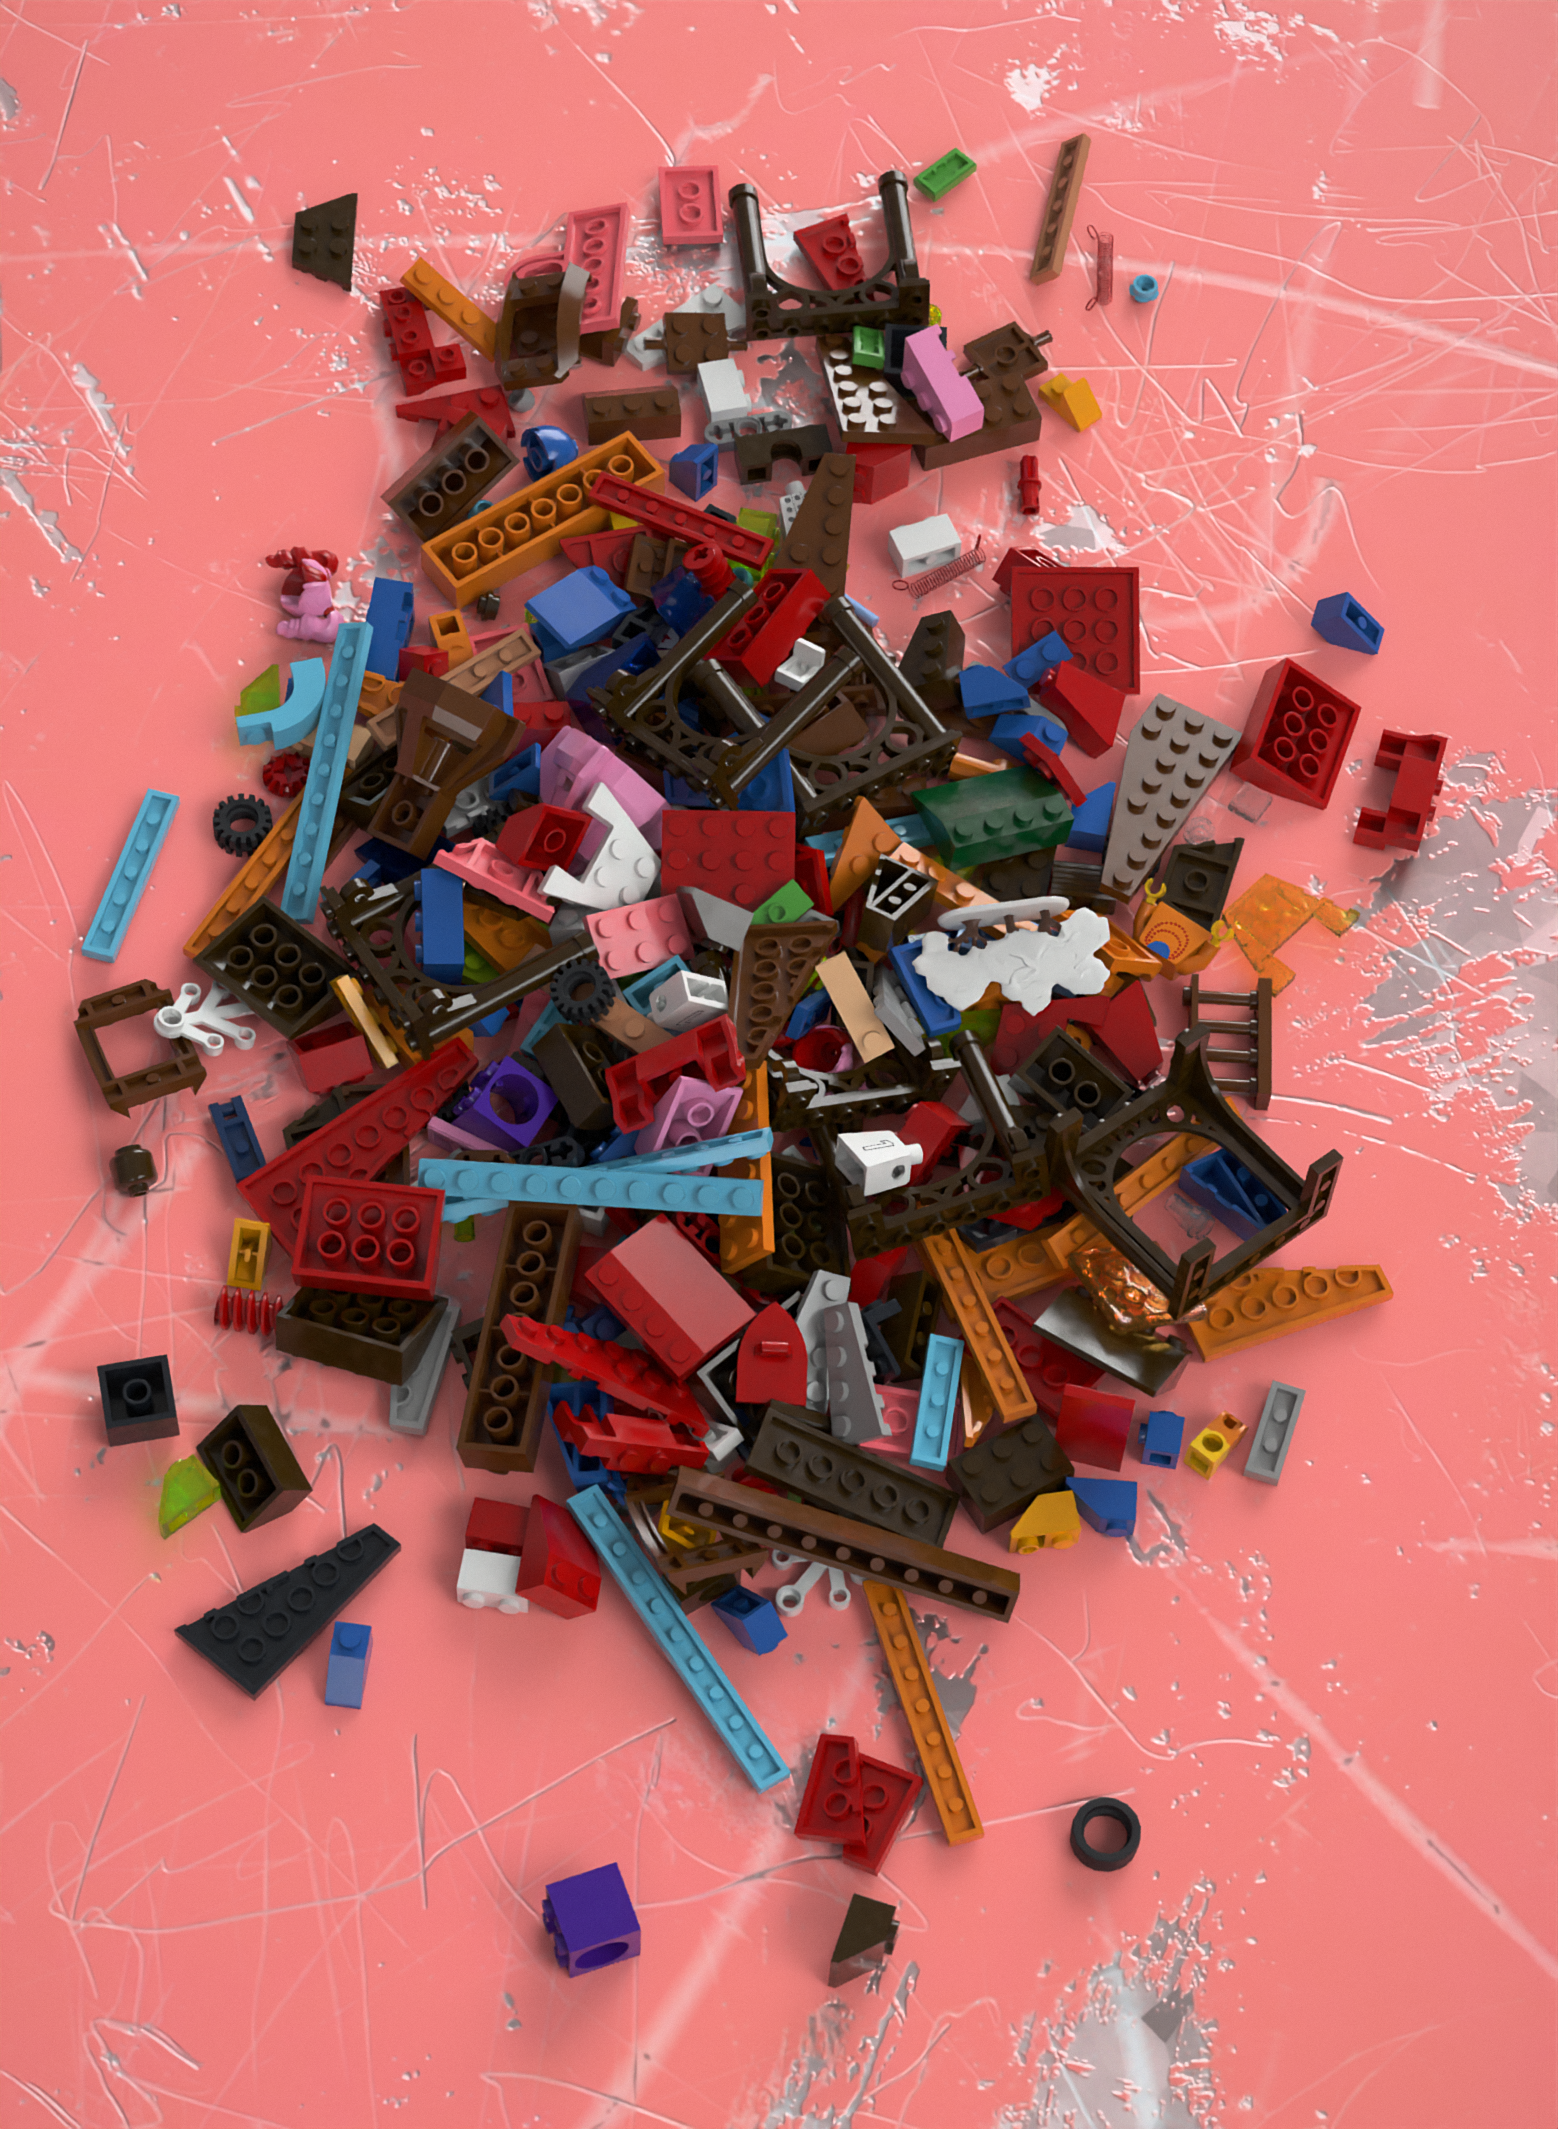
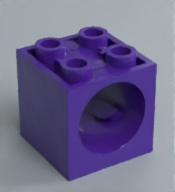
M506 1055L497 1063L492 1060L484 1071L480 1070L469 1084L473 1089L467 1097L463 1096L453 1108L452 1112L456 1116L450 1124L510 1153L529 1146L559 1099L554 1095L552 1088ZM490 1093L498 1094L509 1102L514 1111L515 1124L507 1123L495 1114L490 1103Z
M617 1862L546 1885V1899L541 1900L544 1912L541 1913L547 1934L554 1933L555 1947H553L558 1966L559 1968L566 1967L570 1978L641 1955V1928Z

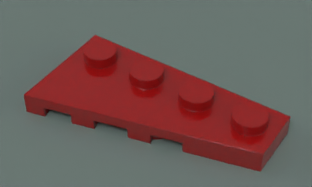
M847 213L796 230L793 234L794 242L827 291L850 288L869 280L863 269L862 257L859 256L856 248V239L854 233L851 232ZM873 293L867 297L868 300L876 302ZM859 299L855 300V304H859Z

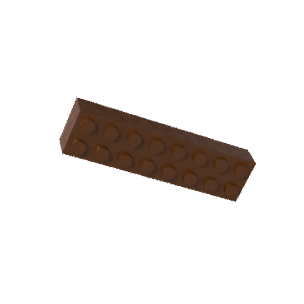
M509 1200L456 1450L465 1468L534 1473L556 1362L552 1361L551 1364L547 1365L511 1348L499 1324L505 1315L509 1314L520 1318L528 1317L537 1323L548 1326L557 1325L563 1329L584 1230V1222L577 1204Z

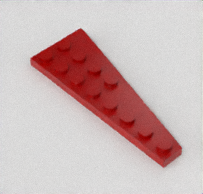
M459 1036L430 1054V1060L426 1062L424 1059L236 1184V1191L261 1222L270 1223L271 1235L292 1262L307 1175L374 1182L478 1068L479 1060Z

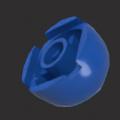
M541 425L526 429L522 433L521 448L526 447L528 455L523 457V462L533 483L577 459L579 454L577 443L557 426Z

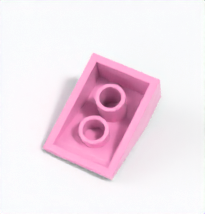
M679 1076L654 1107L655 1121L640 1130L634 1150L637 1155L724 1137L742 1096L743 1089L733 1086L715 1092L706 1080ZM713 1163L700 1166L698 1170L687 1174H682L680 1171L670 1173L709 1176Z

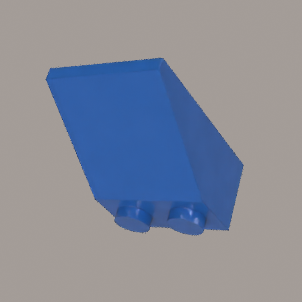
M596 565L576 570L528 600L524 605L566 649L612 638V635L625 617L638 609L631 601L630 596L609 579L606 571Z

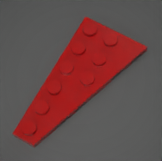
M506 1314L499 1324L511 1348L547 1365L555 1361L568 1370V1375L578 1380L585 1375L597 1381L596 1388L643 1411L651 1407L663 1416L664 1421L674 1426L679 1421L691 1426L692 1434L701 1439L709 1431L710 1428L691 1394L690 1387L685 1381L678 1385L658 1362L643 1350L622 1347L613 1341L604 1342L597 1340L585 1333L576 1334L569 1332L557 1325L548 1326L537 1323L528 1317L520 1318Z

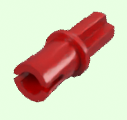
M1024 455L1020 461V480L1017 482V488L1020 491V513L1022 512L1026 516H1033L1040 512L1039 490L1042 488V482L1038 476V459L1036 456Z

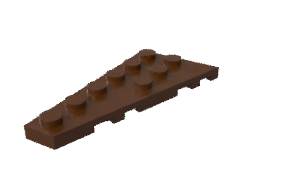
M824 453L772 569L811 568L831 595L824 605V609L835 599L845 596L856 455ZM819 614L807 627L806 633L830 631L831 629L823 621L821 614Z

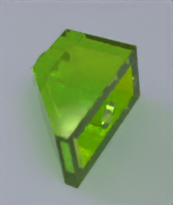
M272 664L240 692V705H234L235 725L236 717L271 711L281 706L279 664Z
M194 1454L185 1460L180 1459L174 1462L164 1475L158 1514L160 1535L164 1540L221 1499L218 1481Z

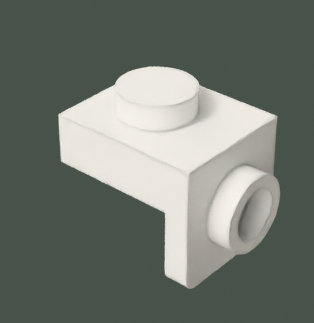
M802 638L797 639L794 645L793 656L776 669L774 680L798 692L824 665L825 650Z

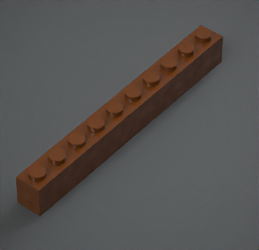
M682 1465L679 1467L669 1496L667 1515L1001 1622L1009 1623L1020 1594L1019 1573Z

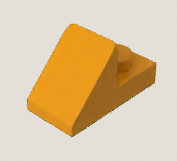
M1061 372L1039 387L1038 396L1079 433L1102 418L1103 413L1085 377L1073 383Z

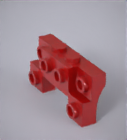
M405 286L379 291L380 305L385 319L381 320L383 335L385 339L390 338L391 343L388 344L391 362H397L406 397L422 395L427 390L440 384L467 379L466 364L460 344L455 343L435 347L425 311L431 309Z
M1383 729L1374 766L1397 771V780L1388 813L1362 806L1352 843L1384 851L1387 844L1418 852L1426 821L1433 822L1437 803L1431 802L1433 795L1440 796L1444 778L1438 775L1448 738L1435 734L1408 735Z
M727 1014L721 1015L605 1070V1078L613 1104L614 1121L624 1135L634 1130L643 1129L649 1123L655 1121L654 1104L661 1100L679 1076L708 1080L715 1092L727 1087L736 1086L740 1081L747 1079L745 1058L738 1049L736 1027Z
M560 1401L552 1415L562 1441L575 1443L580 1454L590 1457L599 1456L605 1469L666 1476L671 1465L702 1469L710 1455L705 1441L695 1439L685 1423L679 1421L676 1426L672 1424L668 1426L666 1421L659 1419L657 1413H651L648 1419L606 1413L601 1423H599L591 1405L584 1404L580 1414L574 1416L567 1401Z

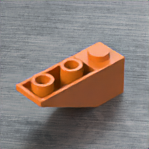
M459 609L428 616L432 646L449 651V671L474 657ZM484 692L477 695L476 697L480 698Z

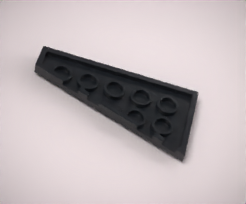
M373 1523L337 1542L336 1547L319 1556L315 1554L305 1559L304 1564L289 1572L285 1570L237 1596L236 1600L218 1610L213 1608L204 1613L203 1618L189 1625L185 1623L174 1629L175 1635L255 1701L401 1551V1544L377 1524Z

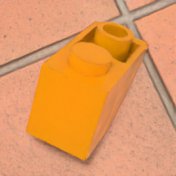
M1073 1490L1038 1495L1011 1530L1007 1546L1008 1552H1019L1026 1555L1042 1548L1053 1547L1060 1550L1078 1543L1081 1525Z

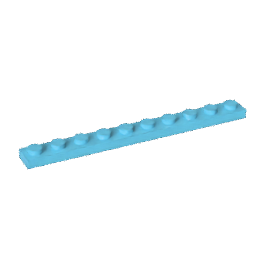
M368 622L339 623L280 907L281 910L299 924H313L320 892L319 888L322 883L373 633V627Z
M771 1127L580 1168L663 1174L680 1171L682 1174H687L698 1170L703 1165L713 1163L714 1166L718 1167L730 1164L734 1159L747 1156V1159L763 1157L768 1151H771L774 1138ZM445 1196L443 1221L448 1220L449 1223H458L466 1220L469 1215L479 1213L482 1216H491L500 1212L502 1208H507L509 1200Z
M429 1158L419 1159L418 1187L442 1189L446 1191V1196L761 1216L763 1213L764 1180Z
M595 1484L567 1499V1509L757 1793L760 1795L788 1779L791 1771L600 1487Z

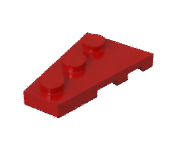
M820 1733L794 1829V1834L798 1839L866 1847L859 1744L854 1736Z
M859 1752L866 1847L844 1844L842 1858L844 1864L877 1877L924 1782L923 1777Z

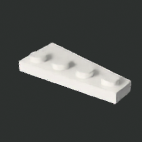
M715 283L672 311L725 313L726 331L729 337L733 331L741 328L746 330L745 310ZM660 319L631 339L623 353L642 372L666 363L662 350L643 349L644 337H662L663 320Z

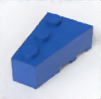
M375 577L365 622H368L373 627L365 670L383 675L385 679L399 683V649L409 646L415 623L413 583Z
M421 869L420 880H414V901H420V912H415L414 916L415 932H420V944H415V962L420 964V971L426 976L448 985H461L464 970L462 878L445 869Z
M1224 1148L1182 1167L1178 1187L1244 1242L1288 1212Z
M597 1381L552 1384L547 1405L551 1424L577 1494L595 1484L600 1487L604 1495L611 1494L613 1490L606 1486L607 1483L613 1480L611 1470L604 1468L599 1456L590 1457L580 1454L575 1443L562 1441L552 1415L560 1401H567L574 1416L580 1414L584 1404L591 1405L599 1423H601L606 1413L614 1414V1396L597 1389Z

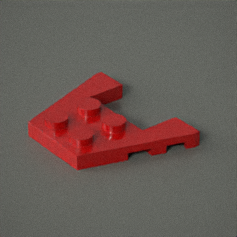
M1103 995L1051 1000L1035 1016L1027 1012L1022 1007V1003L1004 1004L990 1061L994 1074L997 1076L1009 1074L1011 1079L1014 1073L1057 1025L1065 1032L1067 1031L1069 1019L1104 1027L1111 997Z

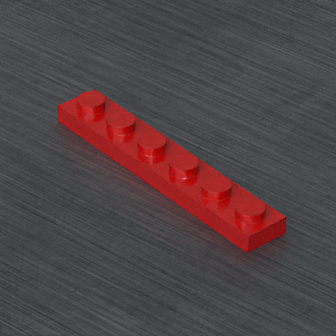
M603 471L599 474L588 494V502L696 546L703 543L718 545L726 558L760 572L774 548L773 539Z

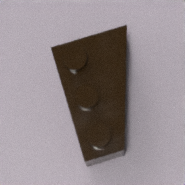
M951 610L921 617L898 666V669L932 711L960 704L961 684L959 672L963 671L966 635ZM897 709V714L899 715L900 719H903L899 710Z
M881 853L856 940L867 944L873 950L886 954L930 914L939 880Z

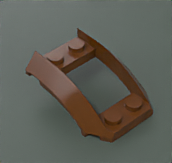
M571 262L568 263L566 272H555L534 277L528 276L518 279L513 270L499 309L495 331V373L505 391L561 384L570 375L568 370L573 365L581 364L580 328L587 297L585 288L587 282L592 280L590 272ZM558 303L557 354L510 360L511 332L516 309Z
M143 979L82 1000L78 1008L79 1017L73 1021L88 1062L110 1109L130 1118L128 1108L145 1104L148 1101L168 1094L177 1093L191 1087L196 1096L207 1077L206 1069L202 1066L191 1040L179 1036L177 1038H168L176 1058L115 1079L95 1029L112 1025L115 1022L135 1015H141L155 1008L159 1012L164 1007L174 1006L175 1003L170 989H158L156 983L148 979Z
M703 1465L702 1469L691 1468L725 1479V1474L722 1471L712 1474L708 1473L706 1465ZM670 1467L666 1476L655 1474L629 1476L627 1491L624 1494V1502L634 1527L650 1557L669 1581L684 1594H686V1583L700 1582L708 1577L733 1574L742 1569L753 1579L768 1559L769 1550L766 1547L761 1548L757 1543L720 1532L723 1541L672 1553L656 1530L645 1505H657L665 1500H669L679 1467Z

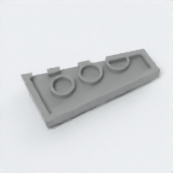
M845 1302L824 1308L832 1436L852 1446L892 1436L890 1425L884 1424L881 1410L885 1408L882 1394H876L873 1377L876 1376L874 1363L867 1359L865 1352L868 1340L858 1303Z

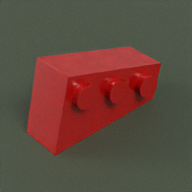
M919 1102V1104H914L905 1115L904 1119L907 1122L900 1132L897 1131L894 1134L904 1145L918 1143L923 1151V1161L921 1164L911 1165L910 1181L906 1185L899 1187L927 1185L934 1175L931 1172L942 1155L948 1159L953 1153L954 1149L950 1147L951 1143L962 1130L968 1134L974 1125L943 1102ZM889 1203L894 1209H905L903 1203Z

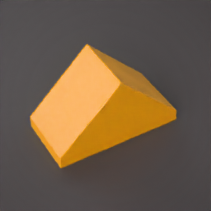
M235 1218L226 1285L261 1291L273 1247L270 1223Z
M669 1500L664 1501L657 1531L672 1553L715 1543L717 1530L667 1515Z

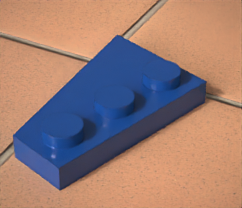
M950 932L945 933L949 938H951ZM922 940L893 947L890 949L888 957L927 1036L933 1037L958 1030L961 1025L960 1011L949 1005L944 997L937 996L927 988L926 976L916 973L915 966L912 965V961L922 954Z

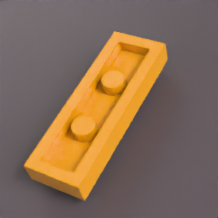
M340 975L330 981V985L353 1024L363 1034L365 1044L379 1068L388 1069L399 1061L395 1056L398 1053L397 1047L388 1035L383 1036L378 1027L381 1021L377 1013L371 1006L367 1008L360 997L364 995V992L358 981L354 977L350 979L348 975Z

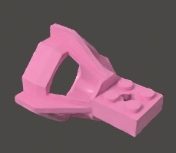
M564 726L541 753L540 796L543 803L589 814L582 809V806L594 784L602 782L654 852L662 851V810L675 809L606 746L601 745L592 737L576 728L572 729L569 726ZM566 777L573 783L570 793L563 789ZM594 817L567 870V873L572 877L584 874L608 829L607 826ZM558 904V905H556V906H553V907H554V910H556V908H557L560 904Z

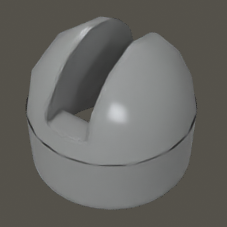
M528 388L513 390L508 398V405L520 413H525L534 407L535 396Z

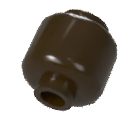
M139 1144L117 1149L114 1152L115 1156L109 1162L116 1190L122 1193H129L131 1198L148 1194L150 1192L149 1187L158 1180V1173L152 1153L147 1149H142Z

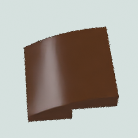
M636 533L631 540L623 590L630 597L688 606L691 599L693 578L689 576L682 560L684 555L695 545L673 538L663 542Z

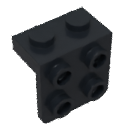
M896 1298L884 1304L881 1299H878L863 1307V1310L860 1311L868 1340L865 1352L867 1359L874 1363L876 1376L873 1377L874 1384L885 1385L901 1374L900 1367L878 1326L902 1311Z

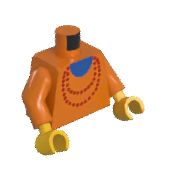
M1150 878L1145 883V892L1148 894L1147 898L1142 899L1133 920L1132 939L1161 963L1157 974L1159 973L1169 981H1174L1181 975L1187 976L1205 970L1220 951L1221 947L1219 945L1221 942L1226 943L1233 939L1234 930L1229 928L1224 936H1219V930L1224 926V921L1218 920L1213 923L1210 933L1164 902L1160 901L1158 905L1155 904L1156 899L1161 898L1166 893V885L1162 883L1160 891L1157 894H1152L1150 887L1154 879ZM1141 974L1139 978L1146 982H1151L1156 975Z

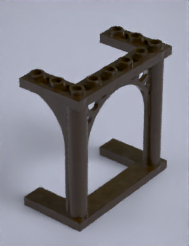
M1202 1022L1192 1029H1184L1176 1037L1173 1056L1170 1059L1171 1065L1165 1081L1157 1086L1151 1085L1142 1093L1141 1097L1132 1103H1124L1117 1110L1116 1114L1107 1120H1099L1089 1132L1081 1137L1080 1132L1084 1115L1075 1107L1065 1114L1059 1113L1055 1115L1047 1125L1048 1130L1043 1145L1047 1158L1050 1188L1055 1187L1169 1300L1167 1313L1175 1321L1181 1319L1325 1218L1328 1214L1344 1159L1335 1148L1309 1165L1304 1181L1232 1110L1213 1079L1206 1057L1211 1030ZM1174 1105L1179 1106L1184 1113V1118L1179 1122H1173L1167 1116L1166 1111ZM1194 1115V1116L1196 1117V1118H1195V1121H1197V1122H1199V1123H1201V1124H1199V1125H1194V1124H1192V1123H1191L1192 1116ZM1159 1116V1119H1160V1122H1159V1123H1157V1124H1152V1123H1150V1122H1152L1155 1118H1157V1117ZM1164 1132L1190 1133L1209 1139L1224 1148L1289 1212L1213 1265L1212 1262L1217 1246L1206 1237L1181 1254L1179 1265L1177 1266L1120 1207L1113 1188V1171L1118 1159L1126 1149L1140 1139ZM1106 1151H1110L1112 1153L1108 1157L1101 1156L1105 1154ZM1089 1163H1094L1102 1166L1105 1172L1100 1175H1091L1084 1172L1082 1168ZM1102 1184L1105 1189L1100 1192L1097 1185Z

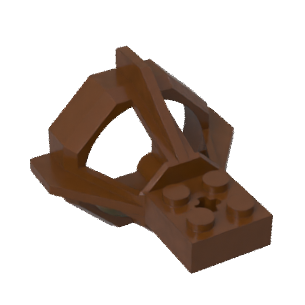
M413 667L400 691L399 702L394 709L398 751L397 765L394 766V773L396 774L366 833L381 842L425 861L457 800L456 796L466 787L502 766L504 761L516 749L527 726L521 720L506 714L494 705L469 692ZM425 726L472 749V752L469 755L457 751L458 748L437 737H430L424 733Z

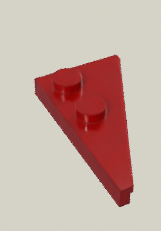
M501 384L395 406L397 418H403L406 421L419 423L420 418L438 421V426L448 405L467 411L472 410L474 413L507 422V438H516V430Z

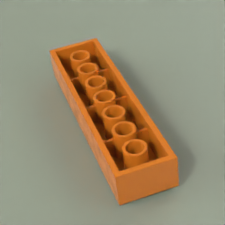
M628 430L420 546L421 568L455 609H461L479 599L480 595H486L488 590L493 591L563 552L559 547V540L595 534L608 527L611 511L588 502V494L601 471L661 495H665V471Z

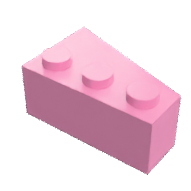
M935 324L905 338L901 379L907 389H911L916 395L923 411L927 410L933 418L938 432H943L947 439L952 442L982 428L984 407L967 376L963 375L960 377L952 363L956 356L952 349L945 350L939 339L942 330L938 324Z

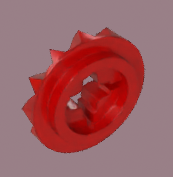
M283 751L280 756L274 757L271 755L270 761L263 766L262 774L263 783L267 790L283 798L296 797L306 785L310 767L309 758L301 757L298 752L287 754ZM285 767L290 768L291 772H293L292 782H289L284 774Z

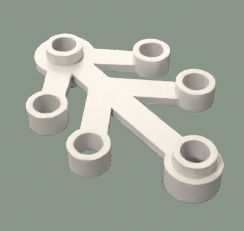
M213 980L211 991L199 1010L186 1013L189 1005L192 1006L199 1002L201 989L195 983H185L181 987L180 996L174 1006L164 1007L155 1015L153 1026L155 1031L163 1037L177 1038L183 1036L203 1045V1051L207 1055L218 1056L223 1051V1037L216 1033L208 1034L194 1026L202 1024L234 1038V1043L238 1048L248 1050L254 1046L255 1031L249 1027H240L226 1019L256 1013L242 1002L217 1007L221 1000L228 998L231 993L226 989L218 988L221 985ZM210 1043L217 1044L218 1046H211Z
M776 1549L772 1552V1564L778 1570H787L792 1566V1563L811 1561ZM779 1554H785L789 1559L785 1562H780L776 1557ZM813 1562L795 1585H785L778 1590L775 1601L777 1611L786 1617L798 1615L803 1610L805 1595L827 1569L831 1585L829 1605L838 1611L846 1609L850 1604L851 1595L845 1586L843 1571ZM850 1573L851 1580L856 1584L862 1585L863 1581L870 1580ZM841 1594L845 1596L846 1600L837 1602L833 1597ZM786 1600H792L796 1603V1606L787 1608L783 1603Z

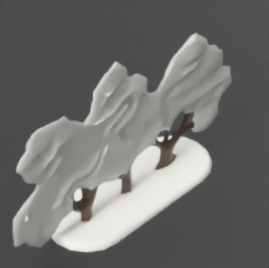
M1058 896L954 909L939 916L937 922L940 927L945 929H965V931L955 939L949 938L942 932H928L922 939V954L912 961V965L915 966L916 973L926 976L927 988L937 996L944 997L949 1005L959 1011L979 1001L990 982H998L1001 984L1004 996L1012 1001L1022 1002V1007L1035 1016L1051 1002L1050 996L1052 994V987L1055 984L1069 989L1074 995L1097 994L1104 988V982L1109 978L1110 971L1100 959L1093 957V953L1110 940L1108 919L1097 917L1093 911L1083 907L1077 909L1068 920L1059 923L1051 917L1066 911L1070 902L1068 899ZM1041 919L1038 930L1033 932L1023 928L1019 929L1014 924L1016 922ZM1006 925L1007 933L1000 940L989 941L978 934V927ZM1050 927L1058 929L1059 935L1057 937L1052 935ZM971 937L972 948L967 955H959L958 951L962 942L969 943L968 938ZM977 940H981L984 943V948L977 946ZM955 942L954 949L949 951L947 948L948 944Z

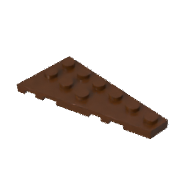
M836 334L816 336L815 348L842 442L935 444L936 433L876 368L852 363V342L847 337H841Z
M836 920L749 926L740 950L734 951L728 1005V1017L736 1027L738 1049L745 1058L746 1070L759 1069L816 970L815 966L820 963L837 933Z

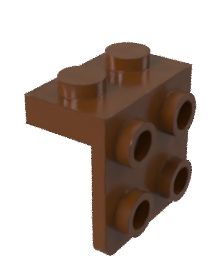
M629 296L626 297L621 306L619 328L581 334L580 356L614 367L620 355L625 352L632 333L640 325L641 314L638 313V300Z

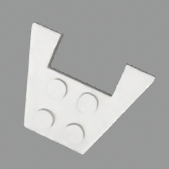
M602 782L595 783L582 809L607 826L606 833L580 881L557 865L550 866L537 892L544 896H553L562 899L564 902L590 907L591 910L603 912L643 902L661 868V860L606 785Z

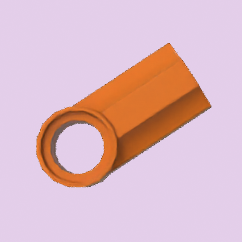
M957 752L952 760L948 778L960 781L1014 768L1015 765L1006 759H994L990 763Z

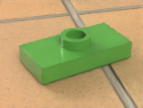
M955 147L916 176L913 186L933 202H936L976 172L977 164Z
M854 326L852 332V363L883 369L885 361L884 332Z
M792 879L753 912L754 916L750 925L793 923L810 909L814 903Z

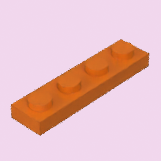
M420 256L405 272L399 282L486 359L493 363L496 323Z

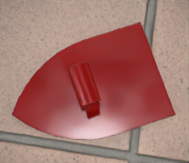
M776 1301L758 1314L746 1330L741 1341L737 1360L735 1403L766 1404L770 1399H774L794 1406L806 1407L808 1372L806 1345L793 1318Z

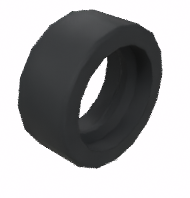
M1100 1797L1089 1800L1079 1808L1071 1826L1070 1844L1074 1855L1083 1865L1095 1871L1111 1872L1122 1869L1134 1858L1141 1840V1825L1137 1814L1128 1804L1116 1798ZM1098 1816H1109L1120 1821L1127 1832V1841L1124 1847L1118 1852L1111 1854L1100 1853L1092 1849L1086 1843L1084 1837V1828L1088 1821Z

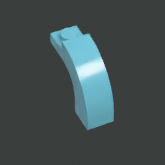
M322 657L290 663L293 693L282 706L271 711L236 717L240 746L259 745L265 741L272 740L276 751L296 744L317 727L326 690V675Z

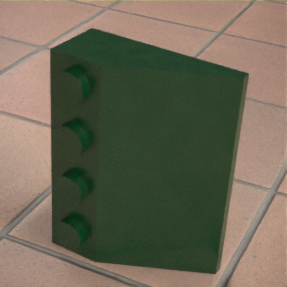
M1029 764L910 793V798L946 868L950 871L1067 843L1075 819L1062 794Z

